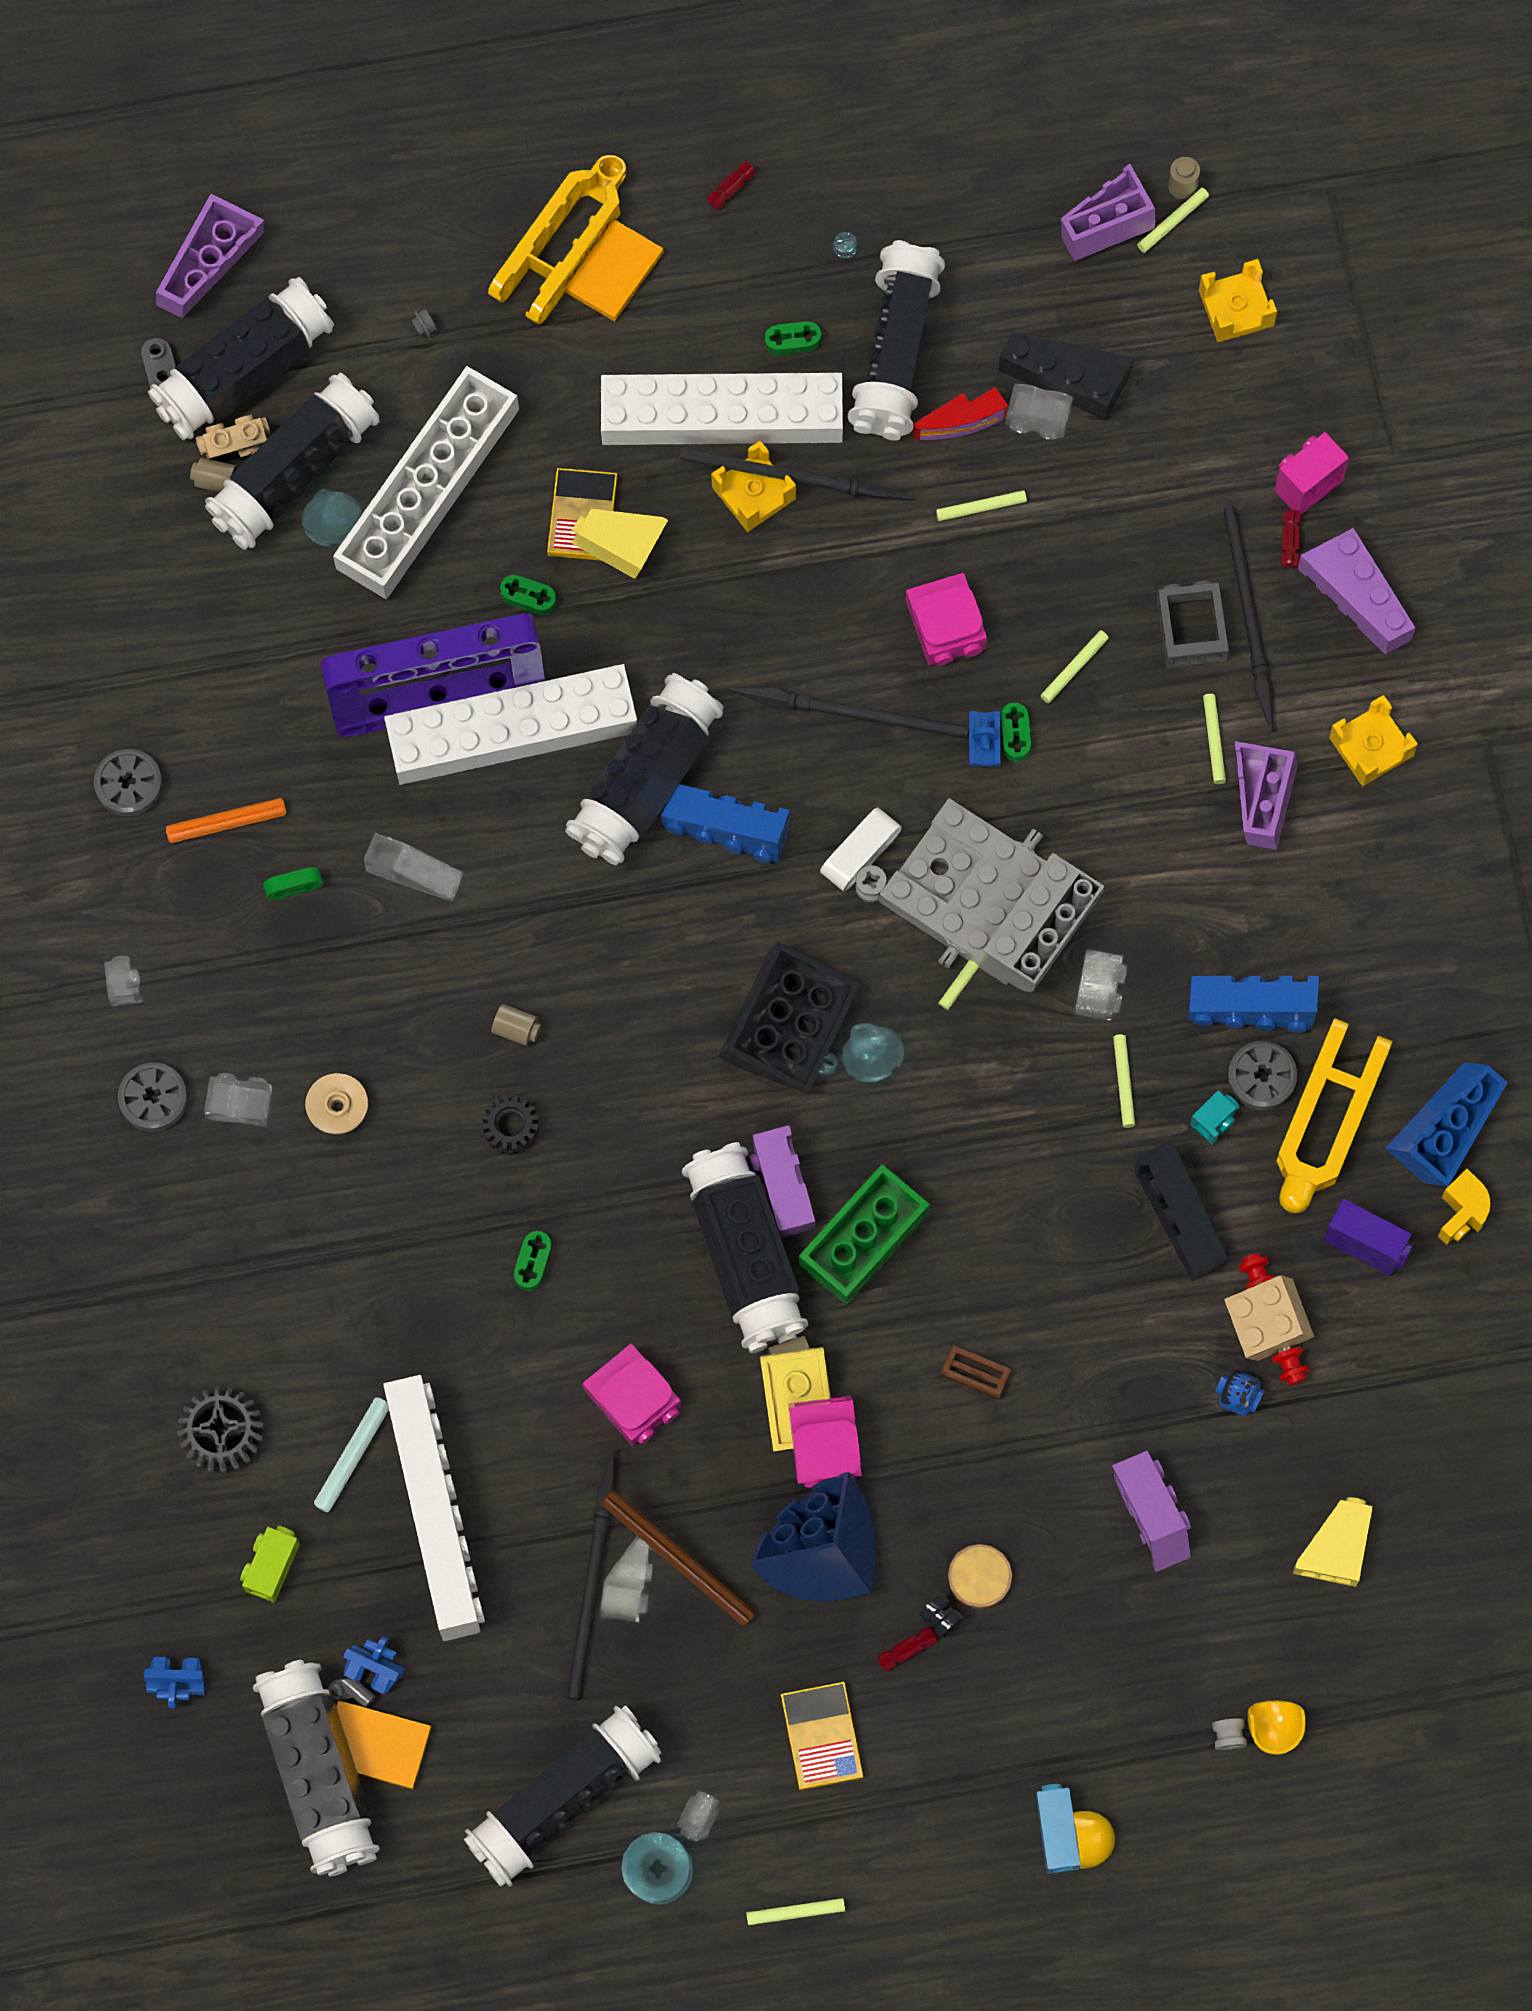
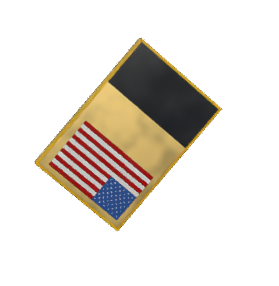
M557 468L547 550L548 556L600 560L572 544L576 536L572 529L580 515L586 518L591 509L614 511L617 473Z
M841 1682L781 1694L799 1790L863 1779L845 1683Z

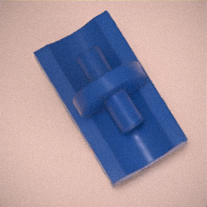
M969 711V766H1000V711L988 713Z
M382 1636L378 1643L367 1639L364 1648L354 1644L351 1649L347 1648L343 1657L348 1659L345 1665L344 1676L360 1681L367 1668L376 1673L371 1688L382 1694L388 1693L394 1683L403 1677L406 1668L387 1660L393 1661L397 1652L387 1648L389 1638Z
M154 1657L150 1669H145L144 1671L146 1692L156 1693L157 1699H168L169 1709H176L178 1700H189L190 1695L205 1694L203 1671H201L200 1659L186 1658L183 1660L182 1670H170V1659Z

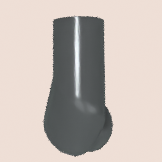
M350 1678L334 1680L326 1689L329 1690L330 1697H333L334 1701L354 1698L364 1708H367L376 1698L361 1682Z

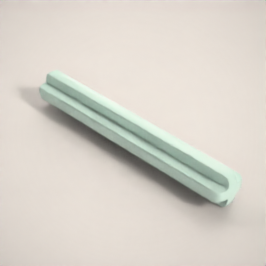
M377 1397L373 1400L315 1499V1506L322 1511L329 1512L389 1411L388 1403L385 1400Z

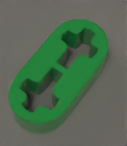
M805 321L775 325L770 327L765 333L766 349L769 353L778 356L815 351L821 344V330L813 322ZM804 332H810L812 341L806 342ZM776 335H780L782 345H776L774 341Z
M518 575L507 576L501 582L500 591L502 599L511 606L538 615H547L556 607L555 592L545 584ZM519 585V591L522 593L516 592L514 596H510L509 589L507 588ZM545 594L549 602H544L542 606L538 605L537 599L534 597L541 598Z
M1010 703L1001 712L1003 752L1008 760L1021 762L1030 754L1029 716L1027 709L1020 703ZM1012 712H1017L1018 717H1023L1018 720V728H1013L1012 720L1006 719L1010 718ZM1014 736H1019L1020 746H1025L1021 747L1019 753H1015L1014 748H1009L1013 746Z
M309 867L269 878L263 882V886L268 900H280L316 890L323 886V880L319 868Z
M542 1231L530 1232L525 1237L514 1270L515 1282L524 1291L536 1290L541 1285L549 1262L552 1244L549 1236ZM537 1239H541L543 1246L546 1248L545 1250L539 1249L537 1257L533 1258V1248L530 1246V1243L535 1244ZM533 1264V1274L536 1276V1279L532 1278L529 1280V1283H525L523 1276L520 1274L521 1272L526 1273L529 1265Z

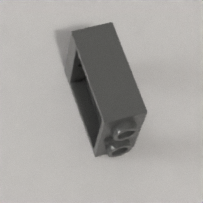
M1199 581L1194 583L1193 586L1181 587L1178 584H1170L1164 586L1163 589H1158L1156 601L1166 668L1226 662L1229 649L1219 583ZM1211 599L1217 641L1174 645L1168 603Z

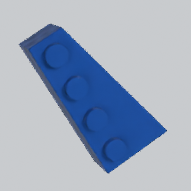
M680 784L666 802L661 820L662 826L666 827L665 829L670 833L676 835L686 833L695 836L697 841L704 844H712L714 842L723 845L727 851L732 853H749L760 862H779L790 831V810L779 808L778 813L767 810L765 804L758 802L745 806L736 797L728 795L715 799L710 791Z
M1191 976L1187 1021H1194L1196 1025L1210 1026L1213 1022L1225 1023L1230 1028L1255 1025L1260 1030H1274L1275 1027L1288 1028V1031L1294 1033L1306 1032V1029L1312 1030L1317 1013L1319 976H1308L1307 982H1296L1293 980V976H1280L1279 979L1273 982H1266L1261 976L1245 977L1241 979V982H1235L1233 976Z
M1464 1062L1385 1149L1423 1183L1448 1187L1508 1082L1489 1065Z

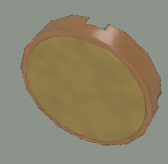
M982 1544L968 1546L958 1552L950 1563L948 1573L950 1590L955 1598L962 1604L975 1609L990 1608L1001 1602L1010 1589L1012 1579L1010 1563L1003 1553L992 1546Z

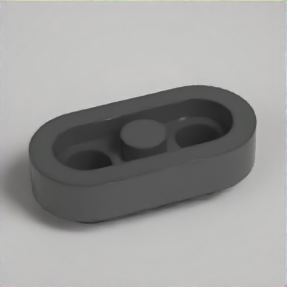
M153 338L144 343L141 349V356L150 386L152 384L159 386L164 382L159 381V377L166 375L169 378L171 376L170 371L176 367L171 348L165 340L160 338ZM154 349L161 350L157 355L151 354Z

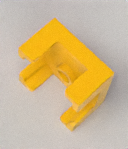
M1258 259L1244 263L1241 274L1215 281V272L1201 275L1199 292L1217 342L1274 327L1277 310L1273 299L1268 302L1261 284L1263 272Z
M758 441L748 449L747 461L772 465L769 461V451L761 441ZM724 466L711 473L712 488L747 532L796 499V485L788 475L785 476V480L735 470L725 473Z
M1384 695L1371 702L1369 711L1346 724L1344 718L1332 725L1329 739L1362 787L1414 757L1418 745L1410 733H1407L1405 738L1390 717L1392 707Z

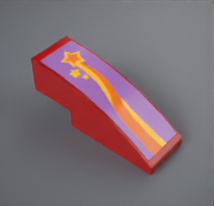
M995 387L972 402H969L963 393L913 424V437L915 440H940L975 433L1008 417V404Z

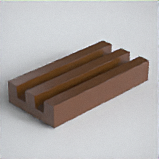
M953 1345L940 1376L999 1400L1011 1369ZM955 1356H959L980 1366L988 1368L992 1371L1002 1374V1376L999 1379L978 1369L970 1367L966 1364L954 1360ZM950 1367L956 1368L960 1371H963L979 1379L994 1384L997 1386V1388L994 1389L983 1383H980L959 1373L951 1371Z

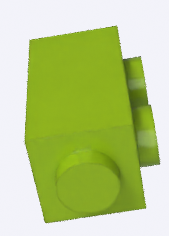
M277 1526L276 1530L267 1527L265 1534L260 1533L253 1547V1551L256 1552L252 1564L247 1563L240 1578L243 1581L242 1586L245 1592L275 1603L300 1546L298 1539L294 1537L295 1533L281 1526Z

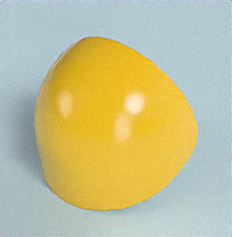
M1277 1700L1259 1702L1249 1707L1248 1726L1255 1744L1261 1750L1270 1754H1283L1294 1749L1301 1741L1305 1732V1713L1303 1708L1292 1702Z
M1073 1812L1080 1869L1098 1866L1105 1862L1114 1849L1115 1833L1113 1827L1104 1816L1096 1812Z

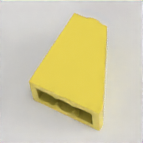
M591 509L586 518L580 515L574 525L572 532L576 533L572 544L635 579L668 520L658 516Z
M1347 1498V1501L1341 1500L1296 1562L1293 1574L1356 1587L1360 1578L1373 1506L1365 1505L1366 1501L1358 1498Z

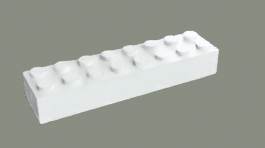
M466 366L333 555L336 570L387 599L519 411L517 395Z
M842 373L601 375L602 445L754 444L758 441L762 443H842Z
M624 664L384 716L399 785L629 735L637 724Z
M421 1375L384 1383L440 1634L443 1641L481 1633L479 1623L485 1622L479 1597L473 1598L472 1592H476L478 1589L472 1566L466 1567L465 1562L471 1559L465 1536L459 1537L458 1531L464 1530L458 1505L452 1506L451 1500H456L457 1498L451 1474L445 1475L444 1470L450 1469L444 1444L438 1445L437 1442L438 1439H443L437 1413L431 1414L430 1412L431 1409L436 1408L430 1383L424 1384Z

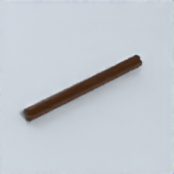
M610 1491L601 1502L603 1507L738 1623L744 1626L751 1621L755 1612L619 1494L615 1491Z

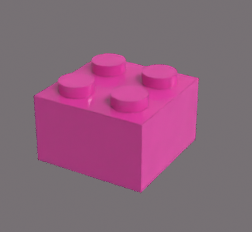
M1326 432L1318 438L1312 436L1303 444L1302 450L1295 456L1293 454L1288 455L1279 464L1280 468L1276 477L1275 492L1292 510L1299 511L1302 515L1344 481L1349 457Z

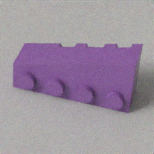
M210 194L156 291V306L184 318L263 235L264 220Z
M1354 528L1300 556L1298 570L1316 583V587L1324 595L1327 594L1338 605V609L1345 616L1348 615L1384 654L1412 641L1415 626Z

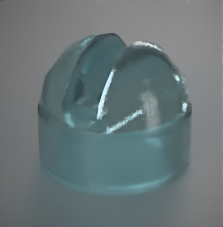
M850 232L839 233L833 242L834 252L842 258L853 256L857 250L855 236Z
M828 1051L825 1060L833 1062L834 1065L822 1064L817 1075L823 1078L832 1077L838 1070L837 1057Z

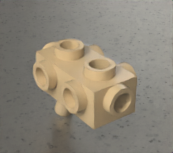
M252 415L235 419L236 425L224 428L223 423L205 428L207 434L196 437L200 454H206L207 459L238 451L240 457L252 455L267 440L266 436L270 435L266 418L253 420Z

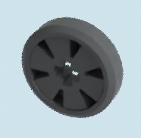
M122 749L109 754L100 762L94 775V788L100 803L108 811L120 816H136L146 812L157 802L162 791V776L158 765L148 754L136 749ZM128 777H132L135 785L130 784L128 789H125L121 781H127Z
M1256 1041L1240 1048L1233 1056L1228 1070V1084L1235 1098L1243 1105L1256 1110H1270L1285 1103L1292 1095L1297 1082V1068L1292 1056L1280 1045L1269 1041ZM1258 1069H1264L1265 1073H1270L1267 1077V1082H1261L1260 1078H1255L1258 1074Z
M145 1063L133 1068L123 1078L118 1090V1103L125 1119L134 1127L148 1132L162 1131L173 1126L184 1114L188 1102L187 1089L183 1079L173 1068L162 1063ZM149 1091H153L155 1094L161 1093L160 1096H157L159 1100L157 1103L153 1104L151 1100L145 1101L146 1098H149L147 1095Z

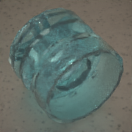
M656 1832L642 1835L633 1841L623 1855L621 1866L624 1882L630 1891L645 1902L657 1905L672 1903L683 1896L692 1883L694 1871L691 1856L685 1847L670 1835ZM658 1861H661V1864L667 1867V1872H663L661 1878L657 1879V1876L650 1872V1870L656 1867Z

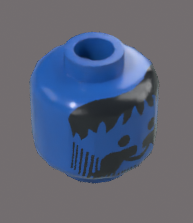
M1233 1370L1229 1377L1222 1375L1215 1392L1220 1394L1219 1404L1221 1407L1240 1416H1246L1250 1411L1255 1413L1265 1390L1260 1388L1261 1382L1258 1378L1240 1370Z

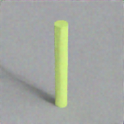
M1200 188L1137 244L1138 248L1143 253H1146L1209 197L1208 192L1204 188Z
M1022 490L937 509L936 514L938 521L1024 503L1027 502L1025 491Z
M1100 630L1040 696L1046 703H1050L1109 639L1107 634Z
M1206 694L1203 696L1213 780L1215 784H1222L1226 782L1216 698L1215 694Z
M971 960L967 962L939 1001V1005L947 1010L950 1009L978 970L979 966Z
M1115 1035L1113 1039L1123 1127L1129 1128L1135 1126L1126 1035Z
M841 1898L746 1913L748 1925L843 1912L845 1911L844 1900Z

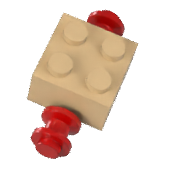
M1260 1253L1249 1255L1242 1259L1243 1264L1238 1267L1239 1272L1247 1274L1250 1280L1245 1286L1246 1290L1224 1299L1245 1357L1259 1361L1278 1353L1272 1357L1274 1364H1281L1283 1373L1279 1376L1280 1382H1288L1289 1386L1300 1384L1307 1380L1305 1375L1310 1373L1309 1366H1302L1299 1357L1303 1354L1302 1347H1291L1313 1338L1314 1335L1292 1278L1282 1275L1277 1277L1268 1275L1265 1266L1269 1263L1268 1257H1261Z

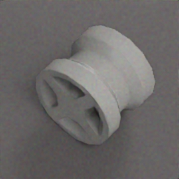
M873 865L860 869L856 876V893L861 899L867 902L879 900V894L887 882L883 870Z
M1225 1719L1212 1723L1213 1731L1217 1733L1215 1750H1233L1247 1746V1739L1242 1733V1729L1245 1726L1244 1719Z

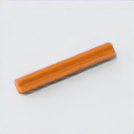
M278 798L166 826V834L169 842L174 843L286 815V808L283 799Z

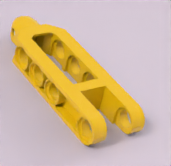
M606 155L599 158L591 170L570 172L499 270L489 287L488 294L498 301L504 302L511 295L528 269H532L547 279L540 287V294L525 316L539 325L542 324L565 293V286L613 219L617 220L620 216L617 189L626 177L624 161L617 156ZM590 196L603 204L595 216H591L589 225L580 238H575L573 248L563 262L559 261L554 268L537 258L580 197Z
M1334 1018L1276 1160L1285 1178L1279 1195L1280 1205L1291 1213L1305 1211L1315 1191L1335 1185L1393 1042L1381 1036L1377 1037L1361 1078L1332 1068L1349 1026L1348 1023ZM1328 1079L1355 1090V1093L1326 1164L1315 1168L1300 1162L1296 1152L1303 1139L1310 1117L1314 1112L1322 1088Z

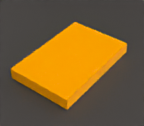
M613 219L565 286V292L615 322L664 253L663 248Z
M338 1700L336 1708L358 1775L413 1790L432 1727Z

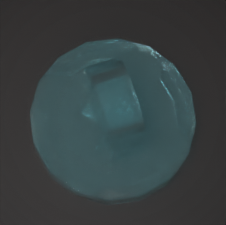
M322 488L304 509L302 523L306 535L314 543L322 546H330V544L334 543L341 545L362 516L359 503L352 496L343 492H331L326 488Z
M862 1023L851 1029L850 1039L843 1049L842 1060L850 1076H854L856 1080L861 1082H875L891 1075V1070L901 1065L905 1052L900 1037L893 1030Z

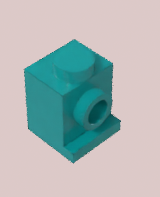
M1217 1091L1192 1115L1190 1125L1213 1146L1217 1142L1218 1131L1221 1133L1226 1132L1235 1122L1233 1116L1239 1105L1230 1095L1226 1094L1224 1096Z

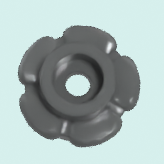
M426 309L418 313L414 311L416 318L411 321L420 336L425 333L427 337H430V333L437 330L429 313Z

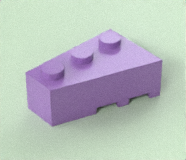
M1131 164L1127 165L1123 169V173L1112 182L1109 180L1103 184L1102 190L1092 198L1088 196L1061 218L1062 240L1074 261L1155 229V207Z
M1235 741L1247 845L1277 850L1298 766L1295 752Z
M789 1125L753 1135L754 1154L749 1155L753 1172H760L762 1186L781 1239L815 1229V1218L806 1185L803 1182L798 1165L800 1164L797 1154H795L791 1141L792 1133Z

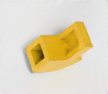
M1466 1169L1445 1189L1442 1199L1457 1212L1441 1228L1438 1235L1446 1245L1453 1239L1457 1242L1460 1241L1471 1229L1468 1224L1479 1232L1490 1211V1197L1487 1189L1481 1181Z

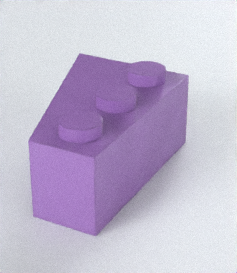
M1145 1451L1112 1465L1117 1487L1130 1516L1134 1517L1142 1533L1139 1535L1143 1545L1147 1543L1152 1553V1565L1155 1572L1191 1558L1187 1530L1191 1529L1190 1522L1184 1511L1179 1512L1175 1506L1178 1503L1176 1494L1171 1485L1165 1486L1162 1480L1165 1475L1159 1461H1152L1148 1451Z

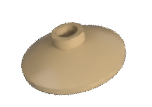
M340 1073L329 1074L318 1079L309 1089L305 1102L306 1112L312 1124L319 1130L329 1134H344L355 1129L365 1118L368 1110L367 1094L361 1083L355 1078ZM340 1102L344 1105L343 1109L338 1112L334 1111L332 1106Z

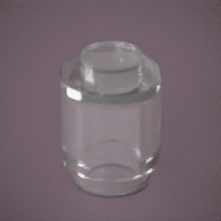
M697 1790L694 1797L690 1796L677 1823L682 1828L680 1834L696 1842L699 1837L706 1839L719 1813L717 1807L720 1801Z

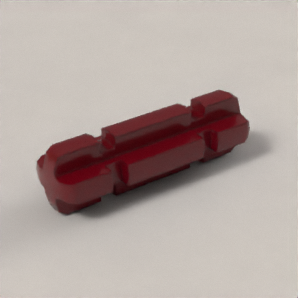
M748 161L742 162L737 167V172L733 171L717 186L718 190L714 189L707 196V202L715 210L720 209L726 203L724 200H729L745 185V180L749 181L755 175V168Z
M1288 510L1283 513V525L1285 527H1282V552L1285 553L1281 554V565L1288 569L1298 567L1300 556L1297 551H1300V527L1297 526L1301 524V514L1299 511Z
M926 1627L918 1632V1636L912 1635L893 1646L892 1651L886 1650L879 1654L877 1661L884 1671H888L894 1668L897 1662L901 1664L920 1653L923 1647L928 1648L935 1644L937 1637L930 1627Z

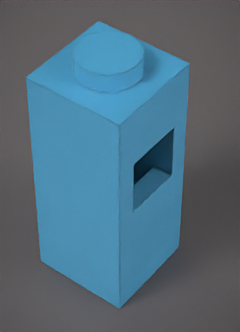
M1061 1784L1042 1786V1791L1036 1793V1803L1046 1873L1079 1870L1080 1859L1069 1788H1061Z

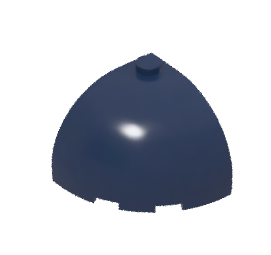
M846 1472L812 1486L814 1492L799 1502L796 1498L792 1500L776 1516L779 1521L770 1533H763L753 1554L751 1566L767 1584L787 1595L810 1601H837L871 1593L876 1565V1541L873 1523L862 1491L851 1474Z

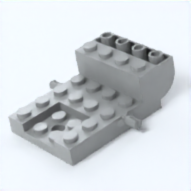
M949 798L933 819L931 827L899 871L894 873L881 891L879 902L948 947L938 960L942 965L945 963L944 967L950 968V965L959 954L968 961L975 962L979 968L1005 985L1010 983L1021 990L1033 992L1103 894L1104 885L1054 853L1051 854L1047 861L1036 855L1033 849L1043 837L1039 832L1036 835V830L1032 829L1023 843L1014 841ZM935 862H943L947 865L948 871L943 875H936L931 871L930 867Z

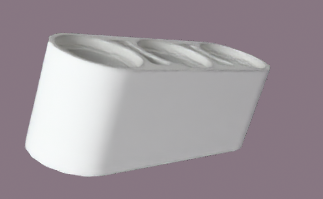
M875 808L827 859L820 872L843 892L847 891L856 882V876L860 869L872 865L897 837L902 827L880 808Z

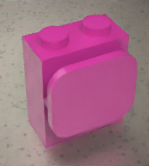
M964 573L906 590V604L928 666L933 664L937 666L946 665L952 662L953 658L963 655L966 657L976 656L983 649H986L987 637L982 625V617Z
M632 1343L583 1383V1389L632 1447L638 1442L641 1445L646 1443L656 1433L654 1429L662 1422L665 1425L670 1423L680 1413L678 1410L681 1407L680 1399L671 1390L667 1381L639 1353Z
M851 1396L788 1403L798 1484L804 1483V1487H812L823 1480L837 1477L846 1472H849L854 1480L855 1476H862L858 1435Z

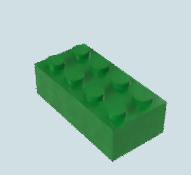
M881 1164L799 1255V1266L847 1306L929 1214L930 1204Z

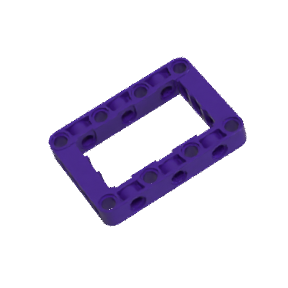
M530 614L504 617L339 653L324 658L320 663L337 735L340 737H352L387 729L384 716L545 681L540 642L534 617ZM489 637L499 639L494 645H486L484 643ZM429 650H434L438 653L431 659L423 657V654ZM506 658L510 660V662L498 666L474 669L425 682L420 681L392 687L370 694H359V691ZM372 663L377 666L371 672L362 670V667L366 664ZM497 680H502L506 683L500 689L493 688L491 684ZM437 693L446 695V698L440 702H435L431 699ZM378 706L386 708V711L381 715L373 714L372 710Z

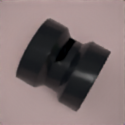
M943 1593L933 1599L919 1613L925 1622H930L934 1626V1632L940 1639L948 1635L964 1619L958 1610L950 1608L949 1600Z

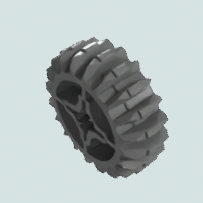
M215 1387V1396L210 1397L208 1391L204 1390L202 1391L203 1401L200 1402L195 1396L191 1399L195 1406L194 1409L189 1406L183 1408L184 1413L189 1418L182 1417L178 1420L181 1426L187 1427L177 1431L179 1438H187L180 1443L182 1450L190 1449L186 1454L189 1460L198 1457L196 1465L199 1468L203 1467L208 1461L209 1472H214L216 1465L219 1464L221 1472L226 1473L228 1463H231L233 1468L238 1470V1459L242 1458L245 1463H249L250 1458L246 1452L250 1451L255 1454L258 1452V1448L252 1442L263 1441L262 1435L256 1433L264 1429L263 1423L256 1421L261 1417V1413L259 1410L251 1411L255 1403L253 1400L244 1402L245 1394L243 1392L238 1393L233 1398L234 1391L232 1388H228L225 1396H222L220 1387ZM224 1407L240 1412L246 1422L238 1423L237 1420L227 1419ZM213 1409L211 1420L197 1427L201 1417ZM220 1418L225 1428L228 1429L227 1431L224 1430V1435H221L222 1442L216 1431H214V1429L218 1430L217 1426L220 1425ZM241 1433H245L242 1441L235 1448L228 1451L230 1440L241 1436ZM196 1437L215 1441L217 1453L203 1449L197 1443Z

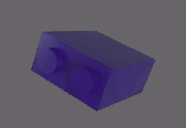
M1345 1199L1339 1205L1323 1240L1391 1276L1395 1268L1402 1269L1412 1248V1245L1408 1243L1411 1233Z

